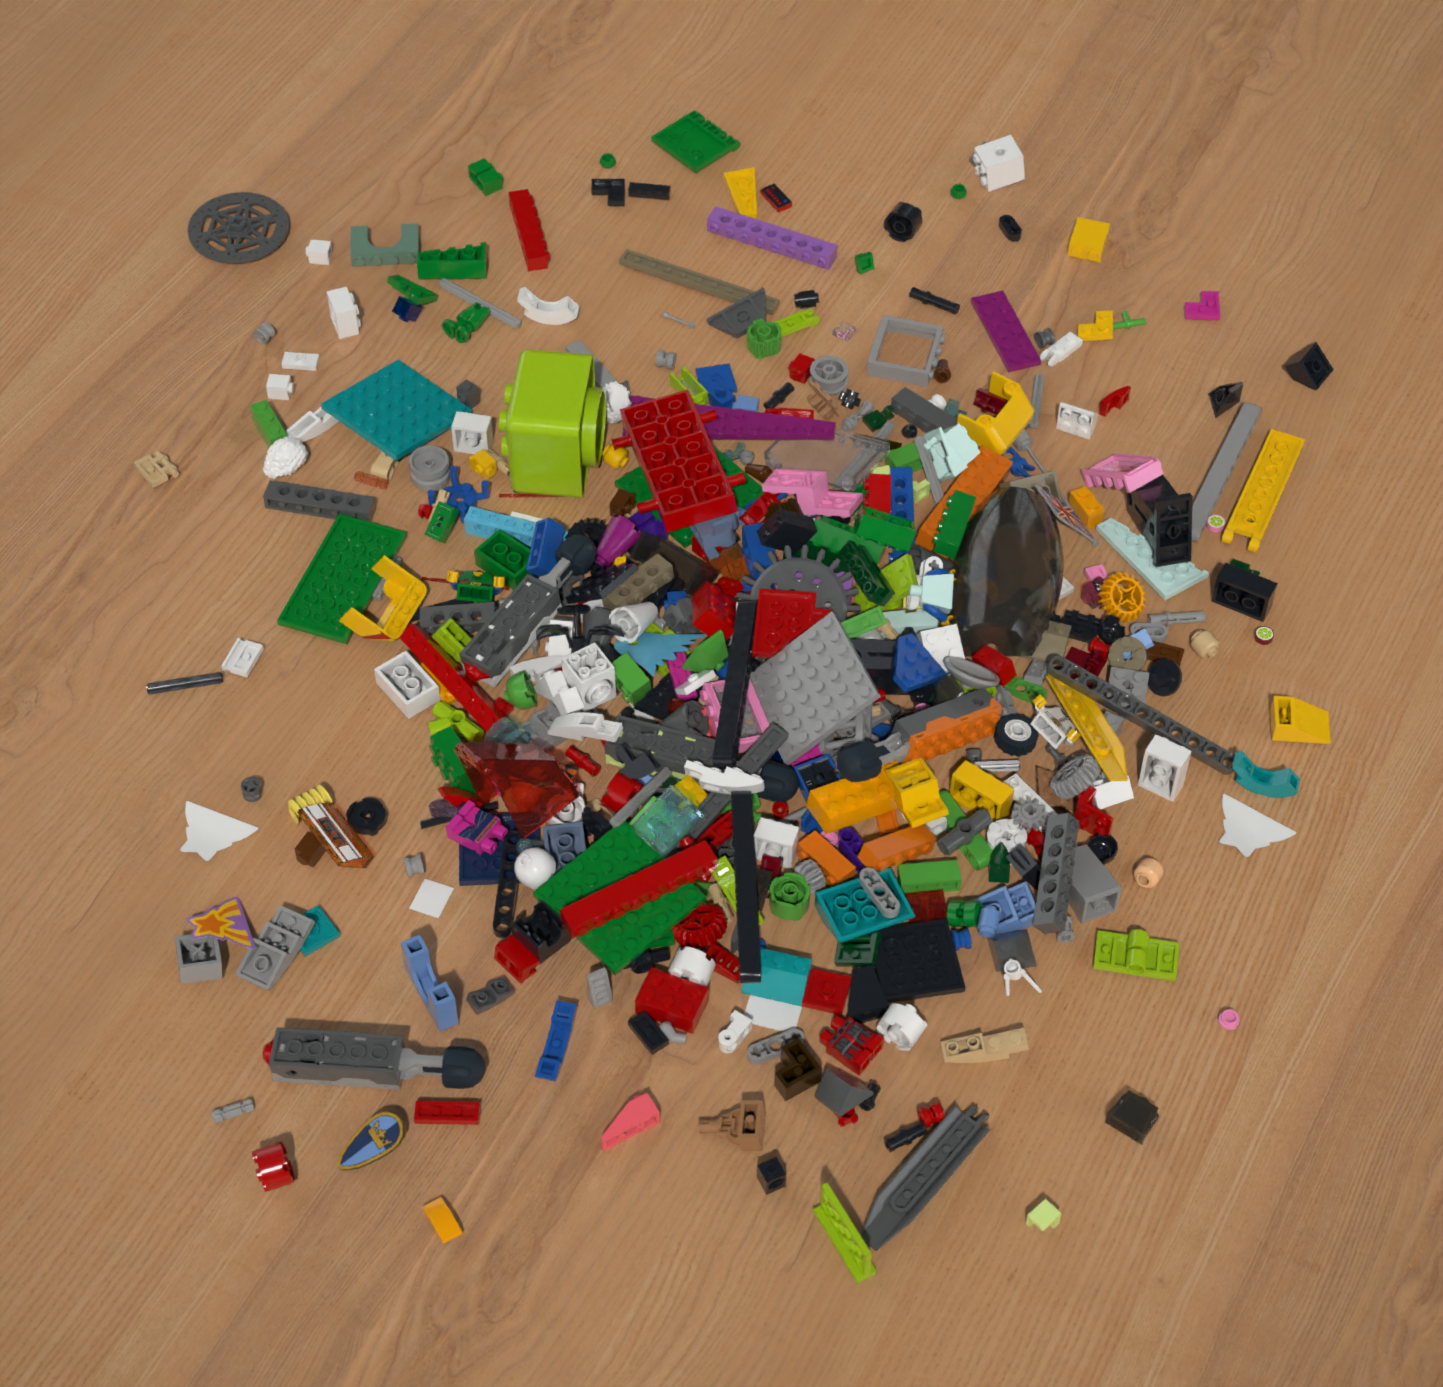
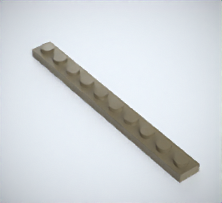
M626 249L619 259L620 265L734 303L755 292ZM766 295L767 314H774L779 306L780 299Z

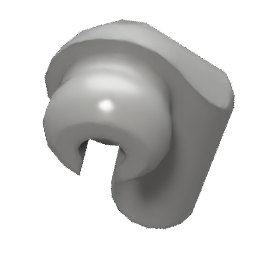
M663 1021L660 1024L659 1029L670 1043L686 1044L687 1034L676 1033L669 1021Z

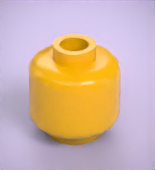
M610 443L602 453L603 461L615 470L620 467L624 468L629 461V458H627L628 451L625 448L614 450L613 445Z

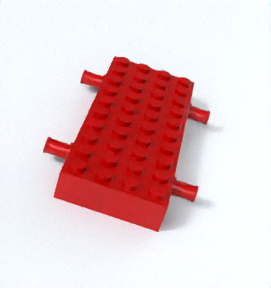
M688 389L620 409L626 435L611 439L613 448L616 450L629 445L632 447L652 496L651 500L636 503L640 515L652 510L658 511L665 531L668 533L738 512L731 487L745 484V476L743 472L728 477L725 475L703 425L704 423L718 420L715 409L699 414Z

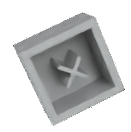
M192 934L175 937L181 984L222 979V962L218 939L210 936L192 939Z

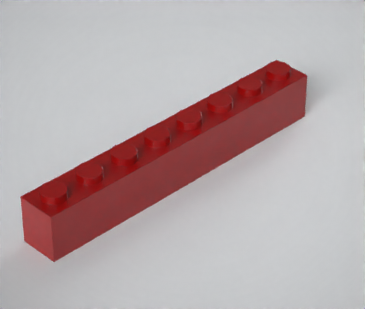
M411 623L399 638L491 737L502 740L514 726L512 722L466 676L465 672L423 627Z
M704 840L560 909L561 921L572 939L577 936H583L589 930L602 927L614 918H621L625 913L637 910L647 902L656 901L662 895L674 892L687 883L691 884L703 875L712 874L717 869V857L707 841Z

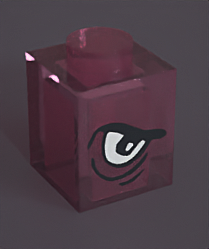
M1100 576L1082 587L1081 599L1092 609L1102 604L1098 602L1102 598L1097 595L1101 592L1099 587L1103 585L1104 581Z

